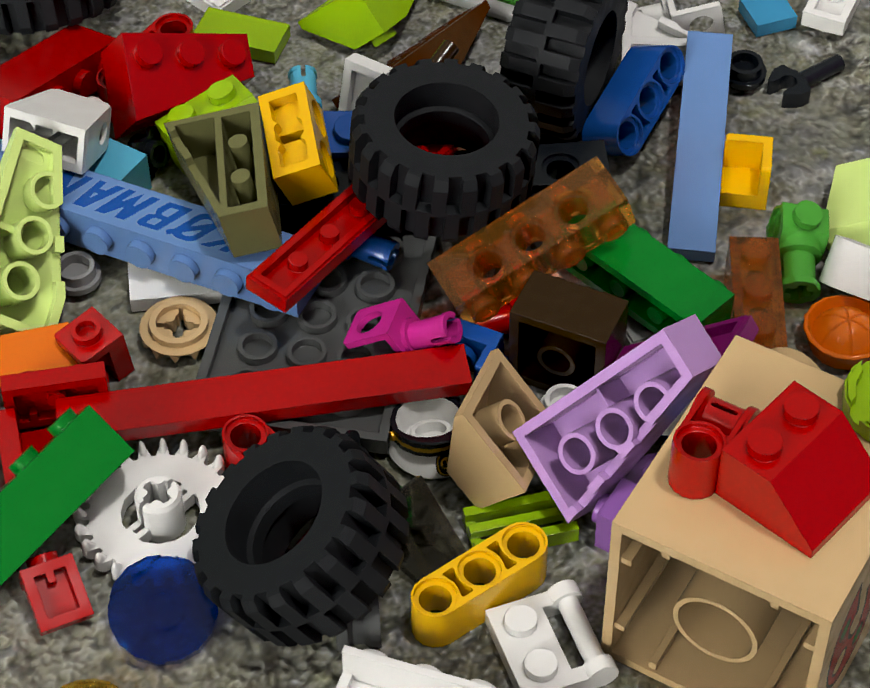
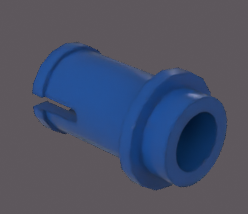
M373 234L346 259L352 256L389 272L397 259L400 243Z

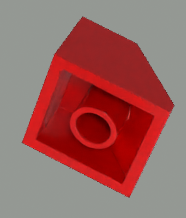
M793 381L721 449L715 494L809 558H812L870 499V457L843 411L801 384Z

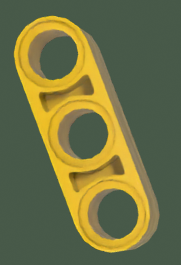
M516 522L508 525L420 579L411 591V627L415 639L422 645L432 648L451 644L484 623L485 610L520 600L537 590L544 583L547 573L548 539L543 529L529 522ZM439 610V611H442V612H440V613H432V612H429V611Z

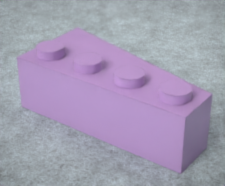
M696 314L663 328L512 432L568 524L594 510L600 497L613 492L620 480L627 476L698 393L722 355Z

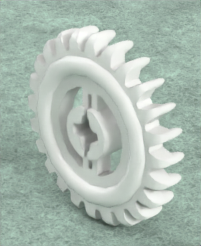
M161 438L159 441L157 454L151 456L143 441H140L138 444V459L133 461L128 457L120 465V468L116 469L73 513V519L76 523L74 534L76 540L82 543L83 556L88 559H94L96 570L100 572L111 570L114 581L121 582L131 576L134 587H142L148 579H151L155 588H163L166 580L172 578L177 586L185 584V575L189 573L197 578L194 569L196 562L193 561L192 554L193 540L199 537L196 533L195 525L187 534L180 538L178 537L185 530V512L196 503L199 506L200 513H205L208 506L205 501L212 487L217 488L225 478L222 475L225 471L223 456L221 454L217 455L214 462L208 465L207 448L205 445H201L198 454L193 458H189L188 445L184 439L181 440L180 447L175 455H170L164 438ZM135 501L138 520L126 529L122 523L127 508Z

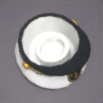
M452 397L398 404L393 409L390 418L391 431H389L388 453L391 459L401 469L417 477L431 480L450 477L446 471L454 416L461 404Z

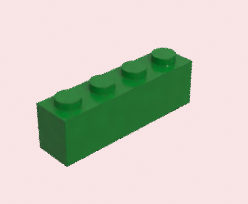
M586 190L545 220L543 254L590 288L628 300V315L654 334L696 314L703 326L731 319L735 294L729 291L723 283L706 275L692 265L683 255L675 253L653 238L647 230L636 226L616 212L611 205L600 201Z
M90 405L81 409L77 414L69 407L49 426L47 431L53 438L39 452L31 445L8 467L15 475L0 489V586L135 451Z

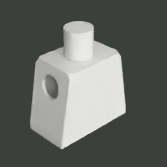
M48 89L4 106L1 151H5L14 128L20 127L61 145L62 169L82 175L107 150L110 134L111 106L98 97H84L60 89Z

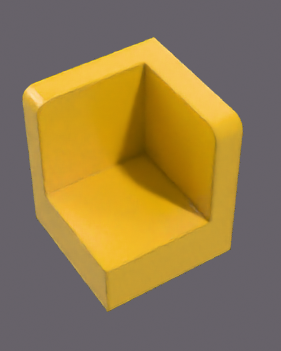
M734 133L726 135L719 206L766 210L772 170L773 137Z

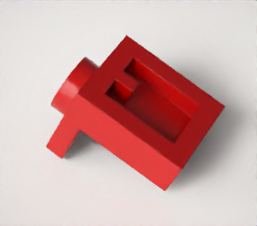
M93 306L54 335L57 344L78 364L104 361L105 369L118 381H121L135 370L123 334Z
M49 551L26 561L27 568L19 571L18 581L22 591H25L41 636L94 617V611L72 552L59 557L57 551Z

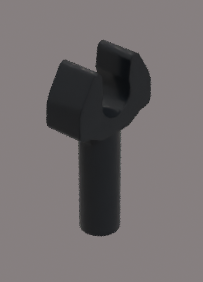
M835 54L801 72L781 65L772 71L768 79L766 93L771 95L781 89H787L783 92L781 107H802L809 103L810 86L845 69L844 60L840 55Z

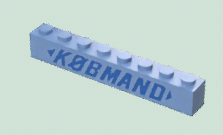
M0 143V161L5 152L1 151L2 143ZM62 169L63 204L59 208L60 236H64V242L89 249L99 255H107L132 263L139 268H147L175 277L182 282H190L218 291L228 297L243 299L261 305L271 311L283 312L246 289V276L277 249L234 258L204 206L89 170L80 175ZM281 231L284 244L293 234ZM320 283L286 314L299 317Z

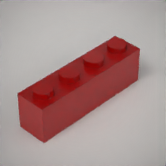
M69 25L1 64L0 139H2L4 106L48 89H60L84 97H88L96 92V74L103 67L101 52L115 37L80 25Z

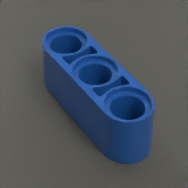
M636 45L631 47L587 117L582 129V140H604L607 156H633L637 154L682 80L685 72V60L682 51L674 45Z

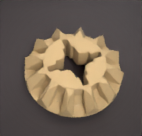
M177 296L161 300L152 305L141 318L139 332L143 347L150 348L156 359L170 356L175 364L180 356L189 355L196 360L199 351L206 348L216 312L209 304L194 297ZM184 320L187 330H184L182 336L175 338L173 333L176 332L177 326H180V321Z

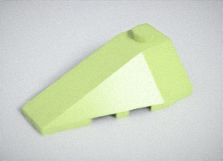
M20 127L14 128L0 161V335L58 324L66 299L65 281H61V254L65 252L64 236H60L59 208L63 204L62 146Z

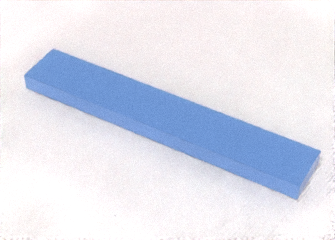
M688 31L685 72L683 76L667 244L669 249L683 255L687 260L714 262L733 34Z

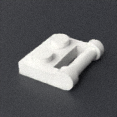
M574 580L559 581L546 592L485 610V624L514 688H599L611 683L618 676L619 670L613 657L610 654H604L580 604L583 596ZM558 614L562 615L584 661L582 666L571 669L549 623V617Z

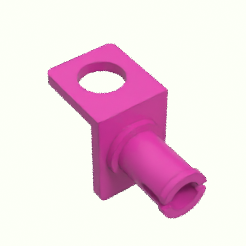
M403 298L360 309L352 321L343 344L347 349H352L386 340L395 353L435 348L460 342L463 335L461 320L455 318L456 314L452 311L420 320ZM381 316L379 323L374 328L361 333L369 321Z

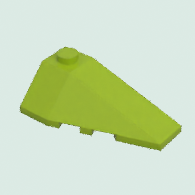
M327 0L298 21V24L302 30L354 50L370 41L374 47H377L397 34L393 26L407 16L414 0Z

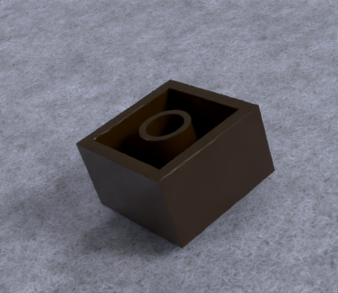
M533 270L510 310L508 361L527 385L544 391H548L552 386L561 383L572 384L578 387L614 363L625 346L629 301L607 292H600L567 281L561 277H554Z

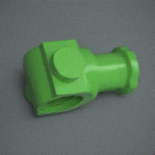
M804 200L798 204L782 202L781 205H777L773 209L769 223L766 226V251L768 254L773 255L775 262L781 266V280L777 283L776 294L788 303L802 304L814 301L821 294V284L816 280V265L821 262L829 239V210L820 208L813 201Z

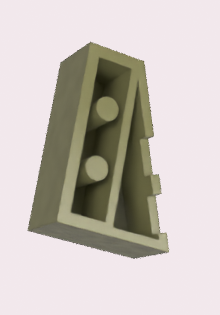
M259 102L164 123L181 167L233 257L236 258L277 249L282 246L278 189L272 176Z

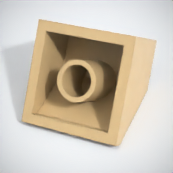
M499 348L490 351L454 416L446 471L473 505L480 508L526 492L536 471L512 432L546 409Z

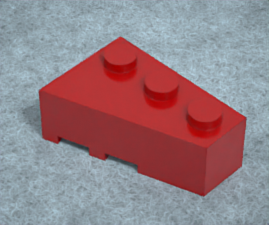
M120 33L101 52L108 100L112 109L111 117L115 140L146 126L156 125L155 121L168 114L172 108L188 102L206 91L213 83L224 80L232 74L243 85L255 77L247 34Z

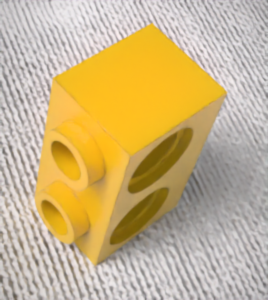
M304 81L258 96L273 180L292 206L338 192L323 111Z

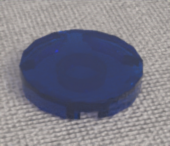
M146 556L128 566L114 582L109 596V626L120 647L137 661L155 666L180 664L200 653L213 637L219 617L218 606L205 595L204 588L198 583L194 563L189 559L178 556Z

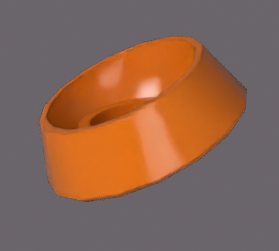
M840 294L824 297L810 306L804 315L803 329L810 349L816 358L830 367L843 370H851L861 360H863L862 364L870 361V301L857 296Z

